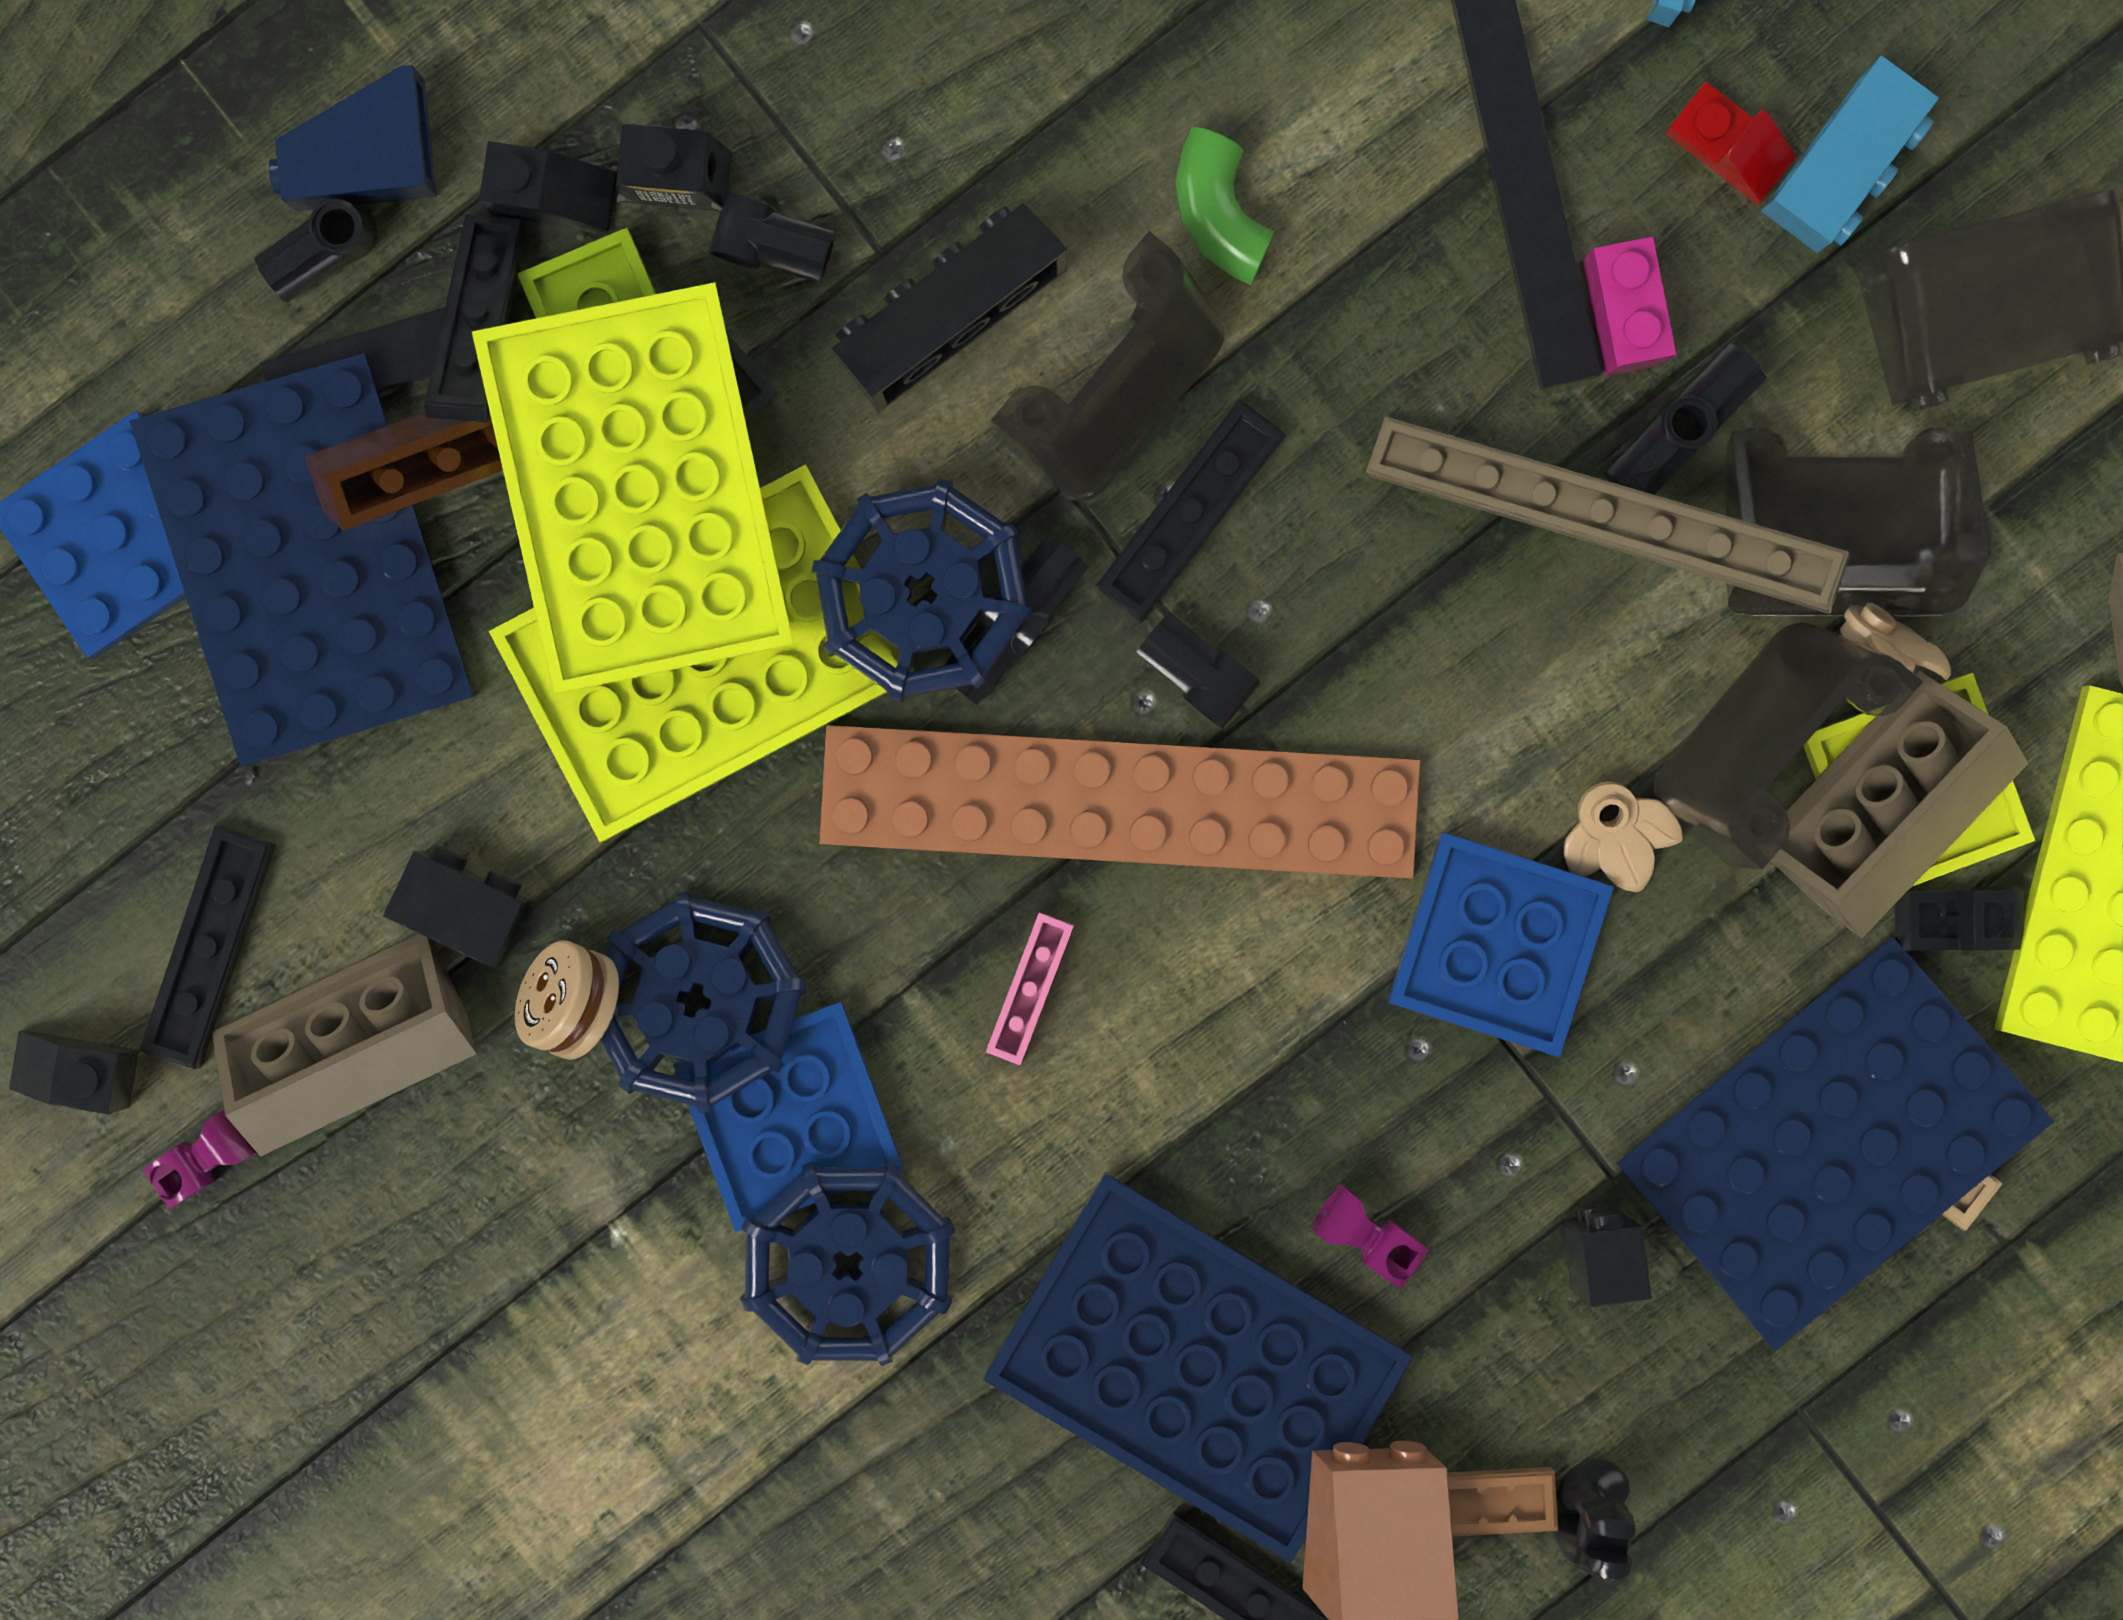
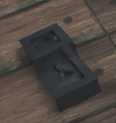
M1910 890L1895 904V940L1901 945L1903 951L2020 950L2023 939V890Z

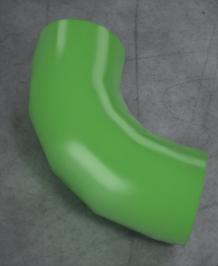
M1192 127L1182 147L1174 183L1181 223L1202 256L1232 277L1252 285L1275 231L1247 216L1237 202L1234 182L1238 166L1245 153L1243 148L1218 133L1200 127Z

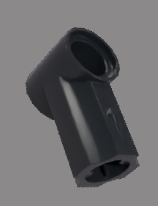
M726 194L708 252L717 258L743 267L758 269L760 265L786 274L821 283L830 262L836 234L835 231L776 214V210L773 207L741 195Z
M329 199L320 203L313 210L309 220L257 255L254 260L267 284L278 294L282 301L288 303L348 260H357L366 256L375 246L377 227L373 218L365 210L341 199ZM345 215H351L355 226L352 237L343 244H336L332 232L335 222Z
M1169 612L1136 651L1140 657L1184 692L1182 697L1222 729L1260 684V681L1234 658L1221 649L1216 652L1200 639L1196 633Z

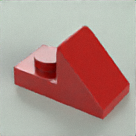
M1706 81L1665 132L1667 136L1756 205L1763 201L1797 157L1768 112L1761 109L1752 118Z

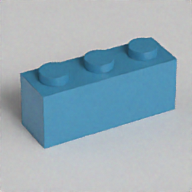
M1881 55L1863 72L1762 208L1761 212L1816 253H1819L1833 241L1841 246L1863 219V216L1856 209L1869 193L1877 198L1898 172L1899 168L1891 162L1902 147L1906 146L1908 149L1913 150L1933 125L1934 120L1928 117L1927 114L1939 97Z

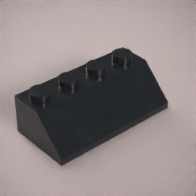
M1024 203L1012 212L1007 206L995 211L979 226L980 231L983 233L964 248L960 242H956L946 248L931 262L935 269L917 284L912 278L903 281L885 296L884 301L888 306L871 319H868L865 314L857 316L836 334L840 340L839 343L832 347L836 358L878 413L1067 271V248Z

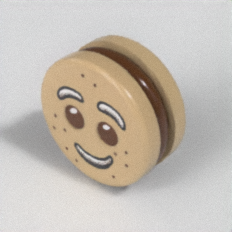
M557 941L547 946L530 965L517 995L515 1027L521 1041L530 1047L549 1051L555 1056L568 1060L580 1058L593 1049L607 1030L617 1004L619 977L613 961L606 955L586 950L584 947L570 941Z

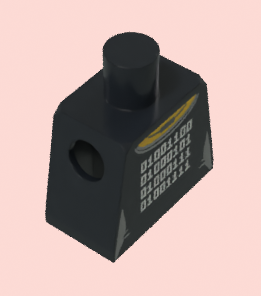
M624 124L622 125L619 142L614 201L721 211L725 195L729 194L732 151L709 132ZM708 163H711L710 176L708 178Z

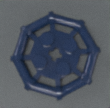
M939 479L935 485L870 496L868 493H865L857 498L859 505L819 561H813L811 573L817 576L827 642L823 647L830 657L838 656L889 692L891 700L904 702L907 696L974 685L977 689L987 683L985 679L986 674L1024 620L1030 621L1033 608L1027 605L1016 540L1020 533L1014 524L1007 525L953 488V481ZM932 509L930 524L927 528L908 529L894 534L885 520L888 517ZM948 513L986 540L974 549L969 550L944 533ZM874 526L883 541L862 571L844 567L869 530ZM994 554L1002 600L986 598L982 587L980 563ZM926 575L933 576L935 580L931 588L938 594L936 600L932 604L922 600L916 607L911 605L909 599L912 592L907 588L909 582L913 578L922 580ZM841 580L856 583L860 586V601L863 606L865 619L850 628ZM983 611L998 614L999 616L970 655L962 642ZM874 631L901 649L897 667L895 668L859 641ZM951 648L959 662L913 671L916 654L926 653L925 651Z
M691 891L679 892L676 900L620 932L613 929L606 938L610 942L606 956L613 961L617 968L619 992L630 958L643 968L633 1002L616 1005L611 1022L600 1039L621 1078L619 1081L620 1088L628 1094L638 1091L697 1107L699 1113L713 1111L714 1104L772 1071L780 1072L785 1065L781 1060L801 995L807 993L806 980L800 979L769 924L771 917L762 909L751 912L693 897ZM697 922L738 932L739 935L729 948L699 940ZM681 924L682 941L677 944L663 947L652 958L638 949ZM753 945L774 982L756 985L747 971V967L742 959ZM695 987H704L703 995L711 1000L709 1009H699L696 1012L695 1018L687 1017V1007L682 1004L684 995L692 993ZM775 1000L762 1044H759L750 1037L760 1002ZM637 1020L640 1030L644 1033L650 1045L641 1058L637 1059L618 1021ZM742 1046L753 1054L712 1078L710 1064L719 1060L718 1056L729 1050L735 1051ZM664 1057L694 1064L695 1080L690 1081L653 1070Z
M814 1161L801 1166L802 1172L755 1215L749 1214L744 1220L742 1230L746 1233L745 1293L740 1297L743 1308L747 1312L753 1311L797 1354L796 1361L805 1365H809L811 1361H879L881 1366L892 1363V1356L939 1313H947L952 1303L951 1297L948 1296L950 1236L955 1232L950 1217H942L899 1174V1166L889 1162L884 1167L816 1166ZM826 1190L872 1191L867 1202L857 1201V1205H841V1201H830ZM812 1196L817 1205V1208L794 1229L781 1225L791 1213ZM889 1197L917 1226L903 1231L881 1209L885 1200ZM774 1242L788 1248L787 1275L769 1281L770 1243ZM922 1244L926 1245L925 1283L907 1276L908 1249ZM839 1251L847 1256L852 1255L855 1251L862 1255L858 1261L860 1270L854 1274L848 1272L840 1274L836 1272L837 1261L833 1256ZM789 1294L795 1296L814 1315L808 1329L806 1330L776 1299ZM901 1295L917 1301L883 1332L878 1319L882 1312ZM827 1323H835L842 1327L864 1323L870 1337H822Z

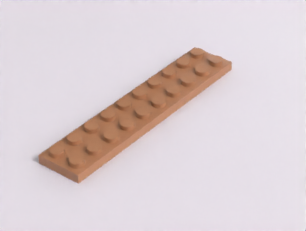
M826 725L819 844L1413 879L1420 760Z

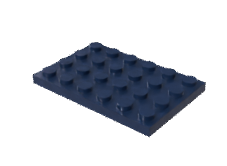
M365 353L129 421L240 767L475 697L414 505L343 531L323 512L305 460V456L389 426Z
M1892 936L1631 1150L1616 1165L1773 1351H1776L2055 1121L1908 953L1903 951L1901 945Z
M1104 1172L985 1372L983 1380L1292 1563L1306 1539L1312 1450H1333V1446L1341 1442L1362 1444L1413 1359V1356L1410 1352Z

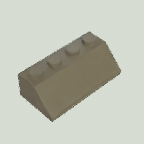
M1919 671L1755 845L1822 910L1862 939L2029 763L2007 726Z
M417 934L212 1032L225 1116L260 1157L477 1054L467 1012L432 939L421 934Z

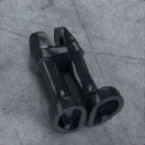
M1594 1458L1586 1459L1571 1468L1560 1481L1556 1492L1558 1501L1580 1515L1564 1514L1558 1516V1531H1553V1537L1563 1556L1574 1567L1589 1573L1601 1583H1608L1620 1580L1630 1573L1632 1558L1627 1554L1631 1539L1635 1538L1636 1526L1633 1515L1624 1504L1630 1492L1627 1477L1620 1467L1613 1462Z

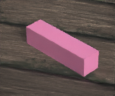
M1041 912L1038 913L986 1053L1021 1065L1074 927L1073 924Z

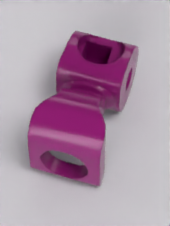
M223 1109L205 1122L197 1142L193 1145H190L188 1141L178 1144L147 1165L142 1172L168 1210H171L213 1184L215 1181L211 1176V1170L217 1166L235 1165L258 1153L225 1116Z
M1342 1183L1338 1184L1309 1226L1315 1234L1327 1243L1334 1245L1347 1244L1359 1250L1361 1249L1362 1257L1360 1260L1402 1290L1430 1251L1424 1244L1389 1218L1386 1223L1380 1226L1366 1216L1361 1201Z

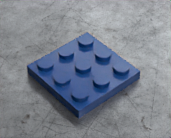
M136 410L0 501L1 531L85 656L90 659H96L186 598L129 422L130 420L144 417L143 413Z
M1440 832L1387 1002L1560 1057L1614 887Z
M843 1001L794 1018L781 1060L785 1065L779 1073L775 1071L768 1073L714 1104L713 1111L699 1113L697 1107L688 1105L735 1233L742 1230V1225L747 1215H755L802 1172L801 1166L814 1161L816 1166L884 1167L889 1162L899 1166V1171L904 1170V1164ZM766 1029L751 1034L750 1037L759 1044H762ZM742 1046L735 1051L729 1050L718 1056L719 1060L710 1064L712 1078L753 1054ZM682 1061L673 1064L677 1077L690 1081L695 1080L694 1064ZM826 1190L829 1197L846 1192L840 1190ZM810 1196L797 1209L815 1203V1200Z

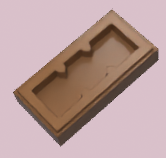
M1552 1467L1447 1472L1452 1537L1558 1531L1555 1471Z

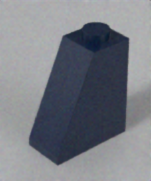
M413 65L398 67L275 140L277 159H270L269 176L274 194L281 195V200L295 211L314 210L320 203L329 199H341L353 205L437 197L425 79Z

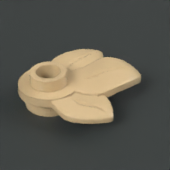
M1867 603L1865 607L1850 605L1844 613L1846 622L1840 628V631L1849 643L1863 653L1872 657H1880L1907 678L1914 672L1915 665L1932 670L1941 675L1945 680H1948L1951 676L1949 661L1937 646L1924 640L1911 628L1897 622L1881 607L1872 603Z
M1601 782L1590 787L1580 799L1578 805V818L1580 822L1565 839L1564 858L1569 871L1573 874L1587 877L1601 868L1607 878L1617 887L1627 891L1640 892L1647 885L1653 874L1655 863L1653 850L1680 843L1683 840L1682 829L1671 810L1660 800L1635 798L1632 792L1620 783ZM1611 804L1619 806V813L1616 818L1611 821L1600 820V812L1605 806Z

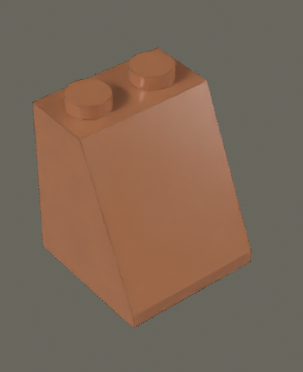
M1395 1441L1390 1444V1448L1369 1449L1367 1446L1359 1443L1341 1442L1335 1444L1333 1450H1312L1303 1590L1328 1620H1459L1447 1468L1423 1444L1413 1441Z

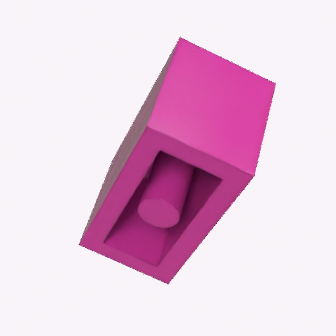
M1653 237L1593 248L1582 260L1604 376L1664 365L1676 356V350Z

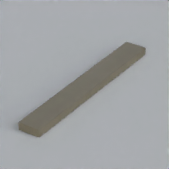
M1389 417L1384 418L1366 473L1372 478L1827 614L1831 613L1850 558L1848 551Z

